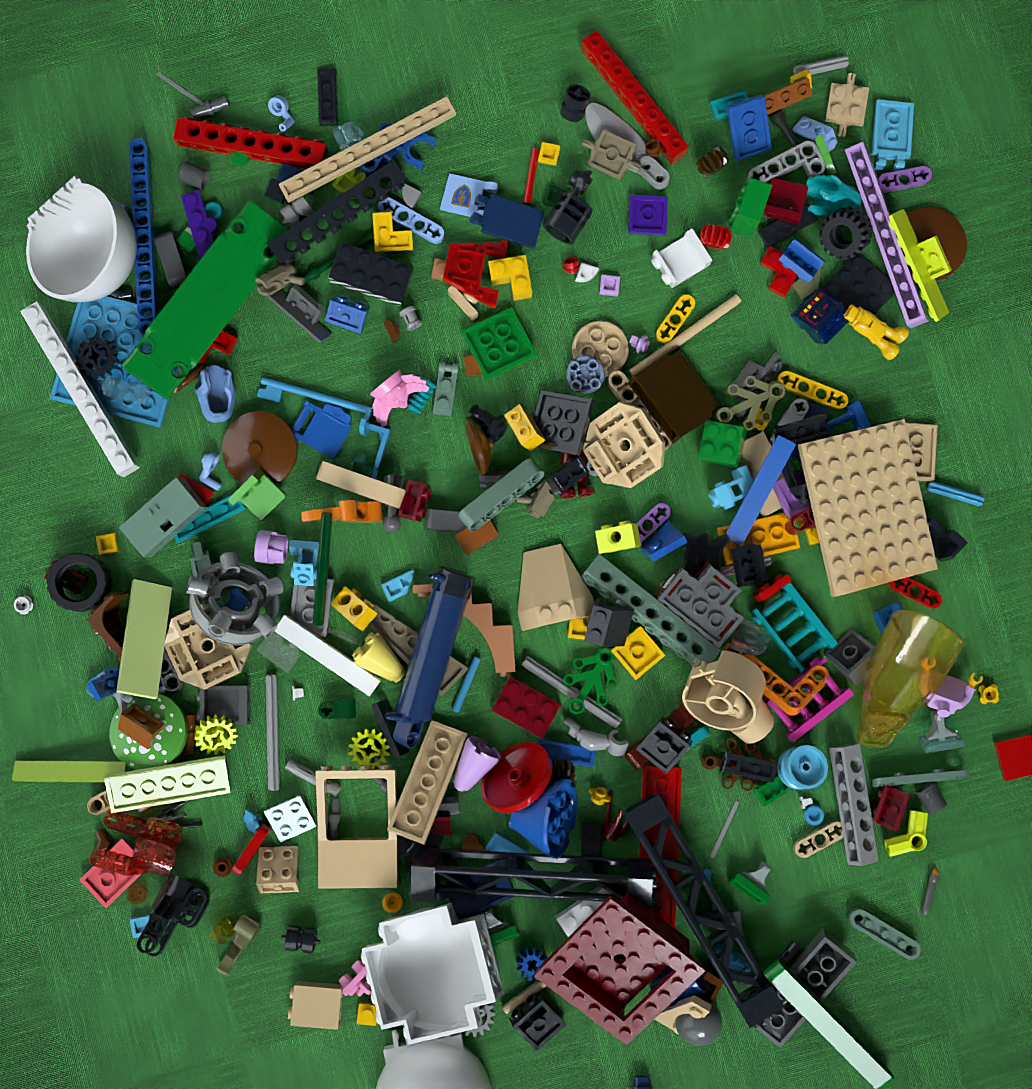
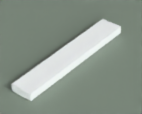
M287 614L279 622L275 630L276 633L370 697L381 681L380 678L354 664L351 658Z

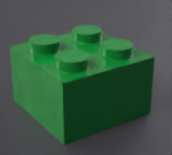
M706 420L698 458L702 462L739 468L747 433L746 429L742 426Z

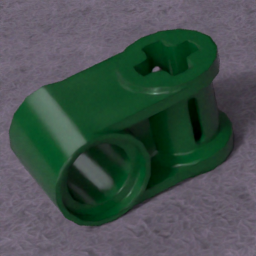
M355 699L326 701L320 704L318 713L324 719H355L356 702ZM327 704L329 708L333 709L332 712H329V716H327L326 712H323V708H326Z

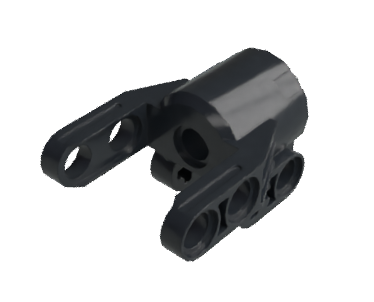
M170 873L151 906L153 914L137 941L138 950L153 957L159 956L164 951L178 923L187 928L196 927L210 903V898L205 891ZM202 895V901L195 904L197 896ZM191 906L197 909L196 912L190 909ZM186 916H191V920L185 919ZM159 919L155 928L152 929L153 921ZM168 925H169V926H170V931H169V933L166 934V935H163L164 932L166 931ZM148 938L145 950H143L141 943L144 939ZM158 943H159V944H160V949H159V951L156 952V953H151V952H153V951L156 949V947H157V945H158Z

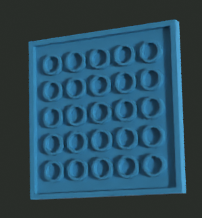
M108 296L89 302H77L66 344L76 361L80 359L75 354H80L81 352L77 348L84 347L83 341L90 343L89 338H93L95 341L97 337H100L102 341L107 339L109 344L112 343L115 346L114 350L119 353L115 356L119 362H114L117 369L110 370L112 375L105 373V379L98 376V379H94L92 375L87 377L108 414L162 428L170 398L168 400L164 399L121 367V364L142 338L138 330L137 304ZM152 310L146 311L144 316L151 315ZM143 343L140 345L143 352L148 353L151 351L149 344ZM99 346V348L101 349V351H102V350L107 351L106 348ZM88 366L90 369L96 370L94 366ZM179 367L173 368L175 376H177ZM57 374L50 399L76 406Z

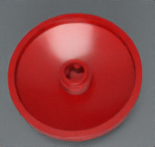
M533 742L518 743L500 753L502 757L499 762L483 776L481 795L493 810L501 813L519 811L533 803L547 787L553 770L552 760L541 745Z

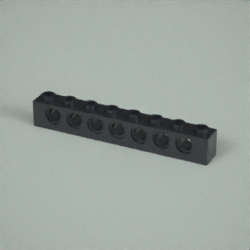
M392 160L267 243V246L280 265L283 263L288 265L295 260L294 256L300 252L303 255L311 249V244L314 242L317 244L321 243L327 238L326 234L331 231L333 234L343 228L341 224L346 221L351 223L358 218L357 214L363 210L366 213L374 207V202L377 200L382 202L389 197L388 193L392 190L397 192L405 186L403 183L407 178L395 160ZM383 178L387 179L390 182V186L383 187L380 184V180ZM366 189L373 190L374 197H367L364 191ZM349 200H357L359 207H350ZM334 210H341L343 217L341 219L335 218L333 215ZM319 220H325L328 224V227L326 229H320L317 225V222ZM304 230H308L311 232L312 238L305 240L301 233ZM286 242H295L296 249L288 250L285 246Z

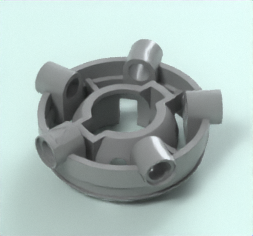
M227 552L222 554L219 563L208 566L198 577H190L186 593L191 594L189 600L191 615L197 626L214 640L230 645L249 644L262 636L267 638L278 627V624L274 621L279 611L278 594L283 592L281 580L278 577L268 579L255 568L239 563L236 553ZM210 584L212 588L207 592L208 585ZM235 586L243 588L242 594L249 600L248 610L237 612L228 607L219 608L216 601L220 599L221 595H229ZM261 605V607L265 608L266 613L258 617Z

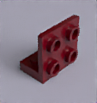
M772 178L770 182L772 188L762 216L799 224L808 186Z

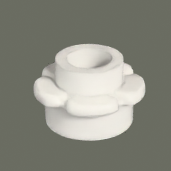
M19 596L14 602L15 610L20 612V614H28L33 609L32 599L29 596Z

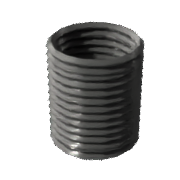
M188 161L183 163L179 172L180 181L201 190L206 187L210 177L209 170Z
M933 782L923 785L916 791L918 798H920L919 800L923 803L928 814H935L947 806L945 799Z

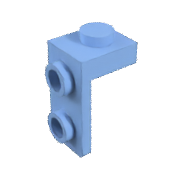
M803 116L793 128L794 133L812 141H815L816 136L822 134L829 152L838 143L833 128L806 116Z

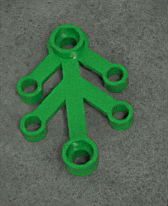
M603 647L596 652L595 656L576 658L573 661L572 665L576 670L582 669L585 665L597 664L591 671L564 676L563 683L566 686H572L575 682L587 680L577 698L569 702L568 708L572 714L583 712L585 708L584 700L593 685L597 693L596 703L599 706H605L608 703V697L605 695L600 673L604 667L607 677L605 685L609 690H613L618 686V681L614 677L611 666L615 659L611 649ZM602 654H606L608 656V659L606 661L602 660ZM577 660L581 661V667L575 665ZM566 677H571L572 683H567ZM610 680L615 682L614 687L609 686L608 682ZM600 697L605 698L604 704L599 702ZM574 703L579 705V710L573 709Z

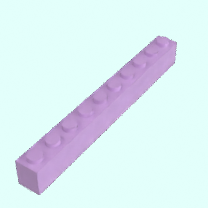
M864 142L845 149L868 217L871 220L875 237L906 324L909 328H913L929 320L910 266L905 261L903 248L899 247L895 230H892L889 225L891 213L870 154Z

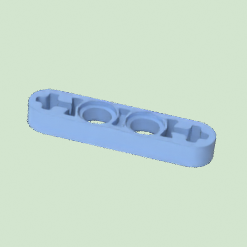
M388 197L384 201L379 202L380 213L392 212V220L431 243L439 244L443 241L444 230L438 224ZM390 203L391 208L395 210V214L390 209L385 211L383 205ZM403 211L409 214L407 220L404 221L398 218L399 213ZM417 221H423L425 226L423 229L418 230L414 227V224ZM430 225V230L432 232H436L438 230L440 237L436 236L435 238H433L432 233L427 231L428 226Z

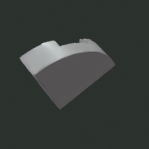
M404 183L405 186L402 189L403 199L406 205L413 210L421 192Z

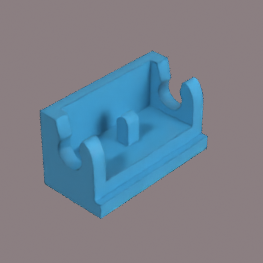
M497 831L494 832L484 849L497 852L529 853L527 849Z

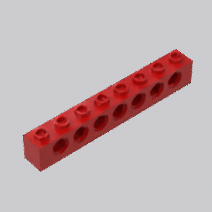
M596 30L582 40V53L651 140L658 139L662 143L663 150L661 153L668 162L673 165L684 157L689 148L688 144L601 34Z
M184 117V119L177 118L173 136L174 142L180 147L225 155L234 154V151L245 153L249 159L282 165L286 163L305 169L326 160L328 153L326 144L320 140L308 141L299 136L294 138L287 137L282 133L274 135L264 130L251 131L246 127L234 128L225 123L217 125L208 120L200 122L190 117ZM195 131H200L197 136H192ZM213 134H218L216 139H211ZM232 137H237L235 142H229ZM249 141H255L252 146L247 145ZM268 144H274L271 149H266ZM286 147H292L290 152H284ZM305 150L311 151L309 155H302Z

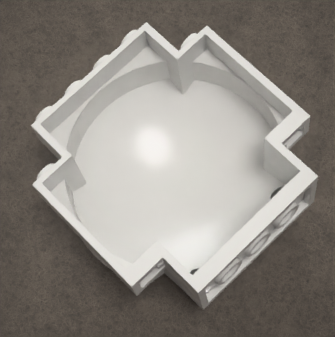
M452 903L437 907L422 908L410 914L380 922L378 932L383 941L362 948L361 959L363 964L366 965V980L371 986V1000L376 1006V1020L380 1024L381 1030L404 1024V1036L408 1039L410 1045L479 1028L482 1024L480 1006L496 1002L504 994L484 914L458 919Z

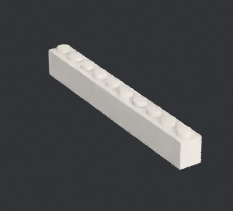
M36 301L21 310V314L117 475L125 477L139 469V464L87 377L79 370L80 366L76 364L77 361L45 307Z

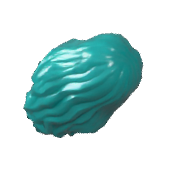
M818 174L807 179L805 185L808 186L807 194L814 199L816 204L808 207V211L815 215L829 217L842 207L852 206V210L861 207L862 198L860 192L855 187L842 182L836 175L826 176L825 174Z

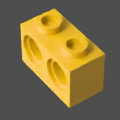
M520 404L504 415L521 445L529 451H532L546 441L529 411Z
M345 586L330 604L354 626L364 631L378 613L372 609L374 605L366 598L364 600L361 599L362 594L355 588L350 590Z

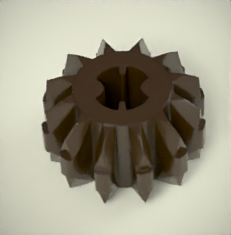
M716 147L697 161L696 166L703 177H710L727 165L729 158L722 147Z
M554 758L549 783L563 778L570 779L573 782L575 780L573 762H570L569 759Z

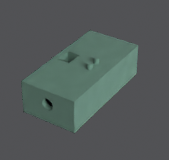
M176 477L119 528L142 557H152L208 507L184 478Z

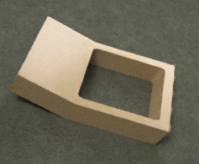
M350 765L340 766V769H333V766H321V769L316 770L318 889L397 888L399 885L398 834L389 831V837L330 838L327 805V779L385 778L387 780L389 826L397 806V770L392 769V765H380V769H372V765H362L360 769H352Z

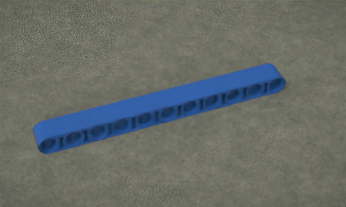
M137 138L129 144L133 227L137 240L135 273L138 330L143 337L145 331L158 316L159 307L154 241L151 156L144 140ZM138 149H143V151L139 153L136 152ZM140 166H144L142 170H137ZM145 184L143 188H138L139 185ZM141 202H146L144 206H139ZM142 220H147L145 224H140ZM143 238H148L146 242L141 243ZM144 256H149L148 260L141 261ZM145 274H150L148 279H142ZM146 292H151L149 297H143ZM152 310L151 315L144 316L146 311Z

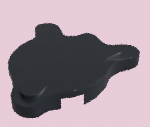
M687 532L683 533L682 535L685 536L687 541L684 544V565L687 571L696 579L709 564L720 571L723 562L722 552L730 541L729 537L723 534L711 542L707 533H702L697 537Z

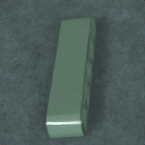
M532 458L526 459L463 508L458 515L460 520L471 532L476 531L543 478L544 471Z

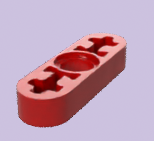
M908 577L900 579V583L904 585L909 582L906 588L903 586L895 587V582H888L891 590L926 608H938L942 603V597L938 592ZM912 586H917L920 590L917 597L910 594ZM924 595L928 597H933L934 595V600H936V603H932L930 605V600L922 597Z
M264 823L260 826L231 871L240 876L244 872L272 828Z

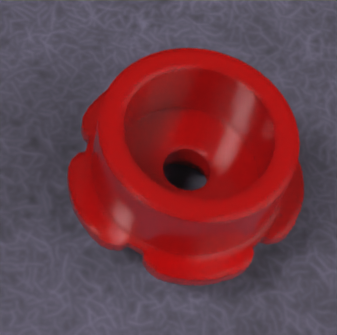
M569 257L563 261L562 269L570 274L575 273L581 264L578 262V258Z

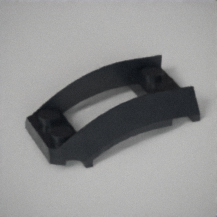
M810 415V418L781 426L776 425L773 428L774 437L776 439L779 434L796 443L814 438V441L828 438L830 435L825 421L827 415ZM788 458L782 473L789 491L801 504L808 503L810 498L806 481L797 484Z

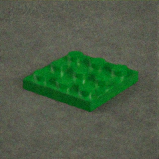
M512 307L461 331L486 382L537 358V353Z

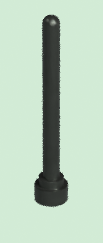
M781 110L773 115L770 121L773 126L781 129L794 148L799 145V142L786 124V115ZM812 165L811 170L815 173H818L815 166Z

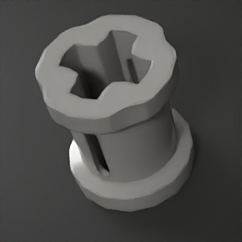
M414 306L408 307L399 313L407 324V331H412L422 325V321L418 319L415 313L416 309Z

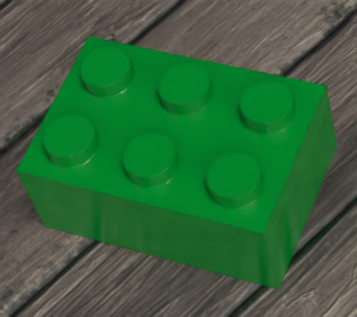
M750 178L747 184H743L728 222L733 233L748 238L752 237L761 220L772 185Z

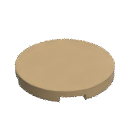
M597 321L584 325L575 335L572 344L573 359L581 355L596 357L604 366L605 377H609L614 371H619L624 366L629 353L628 341L624 332L615 324L607 321Z

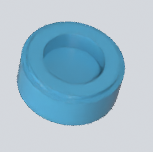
M809 805L805 808L803 816L807 823L818 825L824 819V812L816 805Z

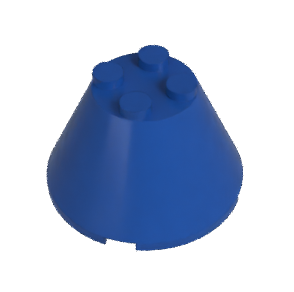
M566 778L548 783L543 793L533 803L519 811L511 812L509 821L510 829H514L550 858L555 859L560 858L568 848L571 841L568 839L570 829L574 830L577 816L576 788L571 786L572 780Z

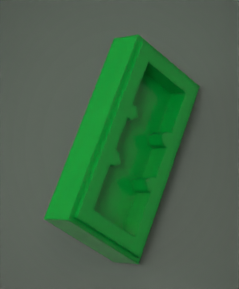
M778 774L775 775L774 783L765 781L753 789L762 807L792 790V788H789L781 781Z

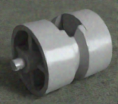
M301 196L292 201V206L287 205L279 212L284 218L282 225L285 226L287 224L293 227L314 213L311 208L312 200L308 202Z

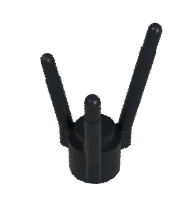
M191 800L181 801L171 808L163 810L161 815L156 816V824L161 831L165 829L171 831L174 829L202 827L203 824L174 825L176 820L187 815L183 813L175 816L171 812Z

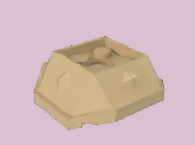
M619 402L589 424L583 452L603 483L632 488L661 469L664 464L665 440L644 408ZM626 440L630 443V449L626 447Z
M189 610L171 619L164 647L179 679L205 690L241 673L252 645L251 643L230 645L214 640L197 626ZM208 640L213 643V648L210 651H207L205 648V643Z

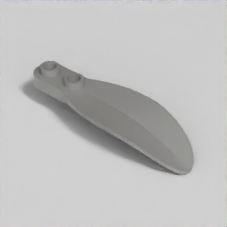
M597 103L588 104L585 116L595 141L599 139L604 129L636 144L638 147L633 155V161L642 164V168H640V172L631 168L628 170L639 173L656 189L667 187L670 178L669 173L651 155L648 156L646 154V144L634 129L606 107ZM649 166L650 169L645 170L644 167ZM661 178L663 181L658 182L657 179Z

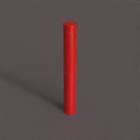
M532 148L523 201L525 205L531 204L539 149Z

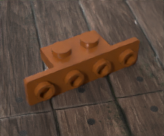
M805 77L765 94L767 115L812 96L809 78Z

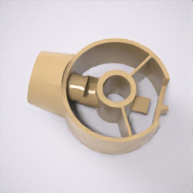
M722 650L718 661L708 664L702 661L701 666L698 667L699 660L696 658L682 694L683 703L689 713L708 726L721 730H730L746 743H755L763 739L771 731L774 725V717L762 699L766 680L761 669L750 659L731 651Z

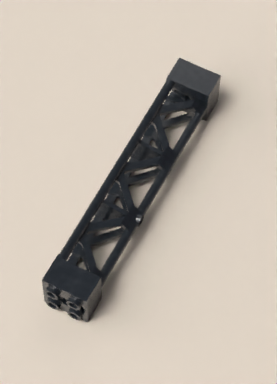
M655 791L623 810L627 821L749 1028L753 1026L757 1028L768 1017L779 1015L782 1012L781 1009L785 1008L765 977L761 967L676 826L659 794ZM660 822L655 845L652 847L644 831ZM667 828L670 829L689 864L661 856ZM665 868L687 872V874L672 881ZM692 880L688 898L685 902L677 889ZM701 883L722 919L695 912ZM699 924L719 928V930L705 937ZM724 938L720 956L717 957L711 945ZM734 940L737 942L755 975L728 968ZM732 981L752 986L738 993Z

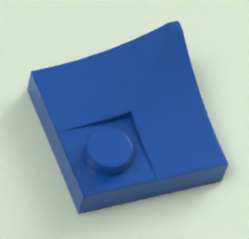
M667 519L660 529L650 539L641 544L639 548L643 554L656 561L684 545L687 541L685 536Z

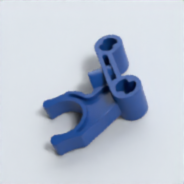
M388 122L381 124V126L379 127V131L391 126L392 124ZM424 132L362 164L363 172L367 177L382 168L384 163L388 164L392 160H396L399 152L403 153V158L408 165L422 170L424 168L423 161L416 160L411 156V147L420 141L427 142L434 147L436 139Z

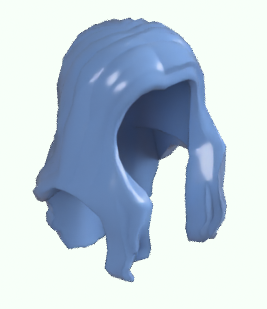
M217 365L206 366L200 373L198 383H195V392L204 417L209 422H224L231 417L236 399V390L232 383V373L230 370L227 369L225 371L224 368H220Z

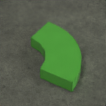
M822 134L815 137L816 146L825 162L827 174L836 175L829 150Z

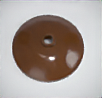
M470 418L465 419L467 437L479 474L484 475L491 461L490 449L493 448L492 439L486 436L483 428Z

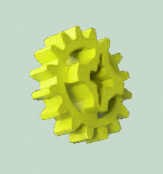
M215 714L213 719L207 716L206 722L200 720V726L195 727L194 738L196 746H200L201 751L207 749V754L214 751L215 755H217L220 750L222 753H225V748L232 749V744H236V737H238L236 724H232L231 718L225 720V715L218 718L217 714Z
M365 729V734L359 731L357 733L359 738L352 737L355 743L348 746L353 748V751L348 753L354 756L351 762L357 761V768L361 765H372V769H375V766L380 769V762L387 763L385 756H390L391 754L387 752V749L390 747L385 744L386 738H381L382 732L377 735L376 729H373L371 733H369L368 729ZM369 737L367 743L359 744L363 738ZM376 739L381 743L382 748L377 746ZM369 745H371V748L377 752L370 753V755H368V751L363 748L369 747ZM357 752H361L364 757L363 760L360 759ZM381 756L379 760L371 763L372 757Z

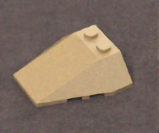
M561 544L524 552L518 604V617L522 631L591 615L594 604L593 596Z

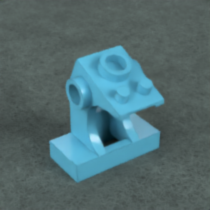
M747 465L731 471L734 481L726 484L724 480L715 484V489L711 490L710 494H708L709 499L711 498L713 502V507L728 509L735 506L734 501L744 500L753 483ZM735 484L740 492V495L736 497L731 489V486Z
M290 540L291 555L298 556V561L293 562L291 569V578H294V585L314 586L317 576L319 542Z

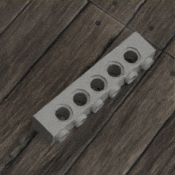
M845 744L831 747L829 749L848 865L864 866L878 862L860 744Z

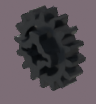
M97 337L95 341L93 338H89L90 343L83 341L84 347L77 348L81 352L80 354H75L80 359L76 364L81 366L79 370L83 373L85 372L87 377L92 375L94 379H98V376L105 379V373L112 375L110 370L117 369L114 362H119L115 358L119 353L114 350L115 346L112 343L109 344L107 339L102 341L100 337ZM99 346L106 348L107 351H105V350H102V351H101V349L99 348ZM88 366H94L96 370H92Z

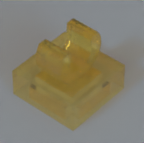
M229 918L213 925L214 931L208 933L210 940L217 939L220 945L229 941L234 931Z

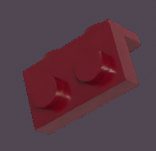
M407 480L406 492L398 512V517L421 523L422 518L426 515V502L431 497V486L425 482Z
M887 785L885 788H881L878 799H880L879 805L874 807L871 815L874 818L873 822L898 831L911 794Z

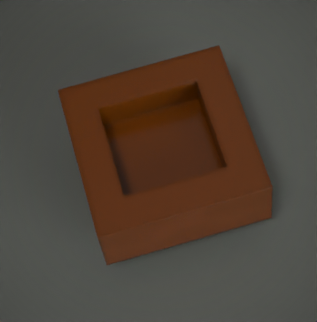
M390 319L383 322L392 342L399 341L398 334L401 332L397 324H392Z

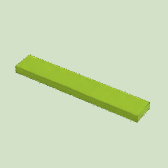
M15 761L12 780L24 782H105V775L127 772L128 766H126V762Z

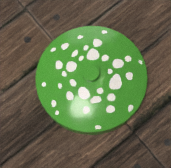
M158 694L156 699L133 696L131 702L127 704V708L135 703L163 722L165 726L154 737L152 747L146 749L118 730L121 716L118 708L112 718L109 732L110 743L115 755L121 762H126V766L135 770L171 764L181 754L187 741L188 725L183 710L174 700L162 694Z

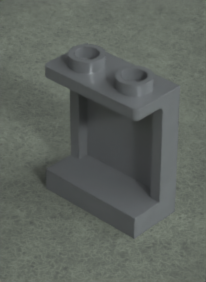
M251 685L212 686L205 690L201 688L198 690L197 700L200 702V710L197 711L198 721L203 720L206 722L207 716L213 719L214 715L217 714L218 718H221L223 715H225V720L231 718L232 724H251Z

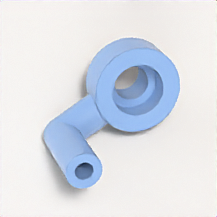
M280 95L270 99L268 107L271 113L275 116H282L285 119L279 125V129L281 131L287 130L295 122L288 112L289 105L287 100Z
M214 452L206 453L201 461L203 463V471L199 480L218 491L222 484L208 476L217 465L220 456Z

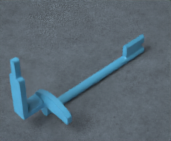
M262 377L261 384L267 386L266 389L259 388L258 397L280 402L282 392L285 390L365 413L364 418H361L359 426L360 434L367 436L371 430L378 432L381 438V444L371 478L377 479L391 430L369 424L373 410L372 407Z

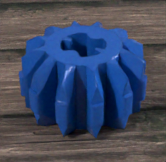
M528 946L525 947L526 954L519 951L518 954L521 958H516L515 960L517 964H520L516 967V970L522 971V978L528 974V981H531L534 971L548 958L547 955L542 956L543 949L536 952V946L532 947V951H529ZM531 960L532 962V960H535L536 966L533 967L532 965L530 967L528 961Z

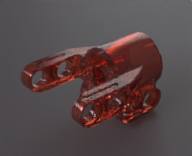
M111 810L107 811L104 815L103 823L109 829L137 837L131 857L102 848L92 851L89 859L90 863L95 867L125 876L151 872L167 877L176 859L175 850L182 838V827L156 817H150L145 820L122 812L111 813ZM108 818H113L117 821H111ZM127 824H132L136 827H130ZM169 831L176 832L177 834H170ZM95 856H100L104 859H98Z

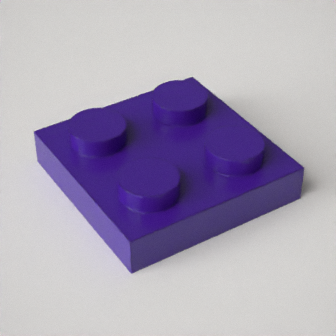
M630 195L628 234L666 236L668 197Z

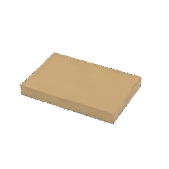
M905 422L918 481H934L938 425Z

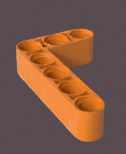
M730 642L725 647V651L740 654L750 659L761 669L767 679L763 694L788 715H797L824 687L828 679V670L818 665L813 667L792 688L739 643ZM814 675H819L822 679H816ZM802 688L809 689L810 693L803 692ZM773 689H780L782 693H776ZM794 701L798 706H792L789 702Z

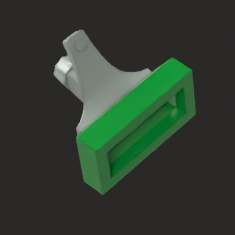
M761 862L755 872L734 874L728 882L758 905L767 903L770 898L764 881L771 868L766 863Z
M488 908L484 911L492 947L520 936L518 929L514 925L500 922L495 918L493 908Z

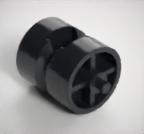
M574 84L570 85L566 90L560 114L570 122H579L584 117L585 107L590 99V92L585 87Z
M289 924L286 935L281 936V939H285V951L294 952L301 948L303 953L313 954L315 945L321 943V940L317 939V928L305 927L302 931L298 925Z

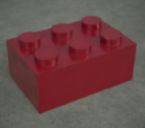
M510 676L491 711L543 739L561 703Z

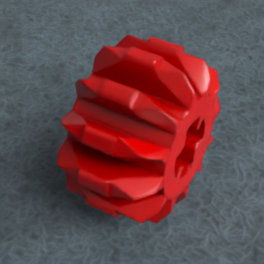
M704 225L699 238L705 247L721 250L727 249L732 240V231L722 226Z

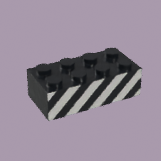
M340 242L328 278L332 283L402 307L414 267Z

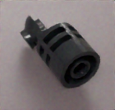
M577 169L568 181L571 188L568 192L562 193L543 223L544 229L550 235L565 244L573 245L592 215L593 210L589 204L578 197L579 193L582 195L585 193L593 181L590 178L593 172L591 170L579 171Z

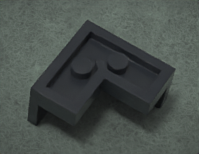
M934 517L927 520L935 557L940 562L952 560L968 542L954 529L947 531Z

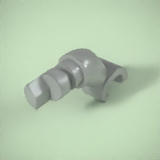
M570 717L563 722L570 727L569 735L573 738L577 737L580 745L587 750L607 749L614 756H622L626 753L629 742L626 740L622 742L616 741L618 730H613L607 737L606 734L594 733L591 730L583 729L580 724Z

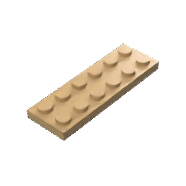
M433 720L431 721L387 828L388 831L425 845L468 733Z

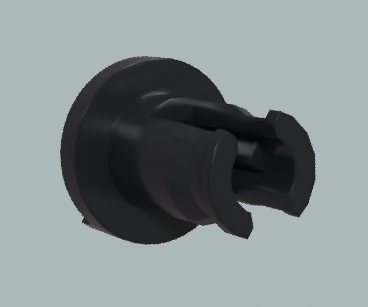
M477 404L469 410V413L472 415L466 419L470 418L480 425L486 436L491 437L493 445L504 436L508 428L507 419L504 415H499L496 418L488 411L479 408Z

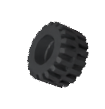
M852 206L842 207L823 221L819 237L822 238L820 243L821 245L824 244L825 248L823 249L825 252L829 251V255L832 257L836 255V259L843 257L846 260L850 257H855L870 243L869 239L873 235L870 232L873 226L869 225L871 220L869 217L865 218L866 213L864 211L860 213L859 208L852 210ZM839 225H845L850 228L853 233V241H847L841 237Z

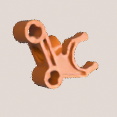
M356 500L339 501V507L301 512L302 522L321 520L323 512L332 513V521L339 519L340 522L372 523L383 521L382 505L379 501L356 502Z

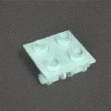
M297 795L295 798L286 800L283 803L281 802L279 805L264 811L280 842L316 827L304 804L305 799L303 795Z

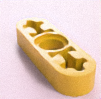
M681 296L656 332V339L659 343L667 344L682 326L695 306V300L692 296ZM688 300L690 307L687 306L682 313L679 311L683 306L681 301L686 302ZM676 314L680 317L681 321L679 324H673L670 321V317ZM669 326L671 328L667 334L669 338H661L662 334L660 333V331L665 332V330Z

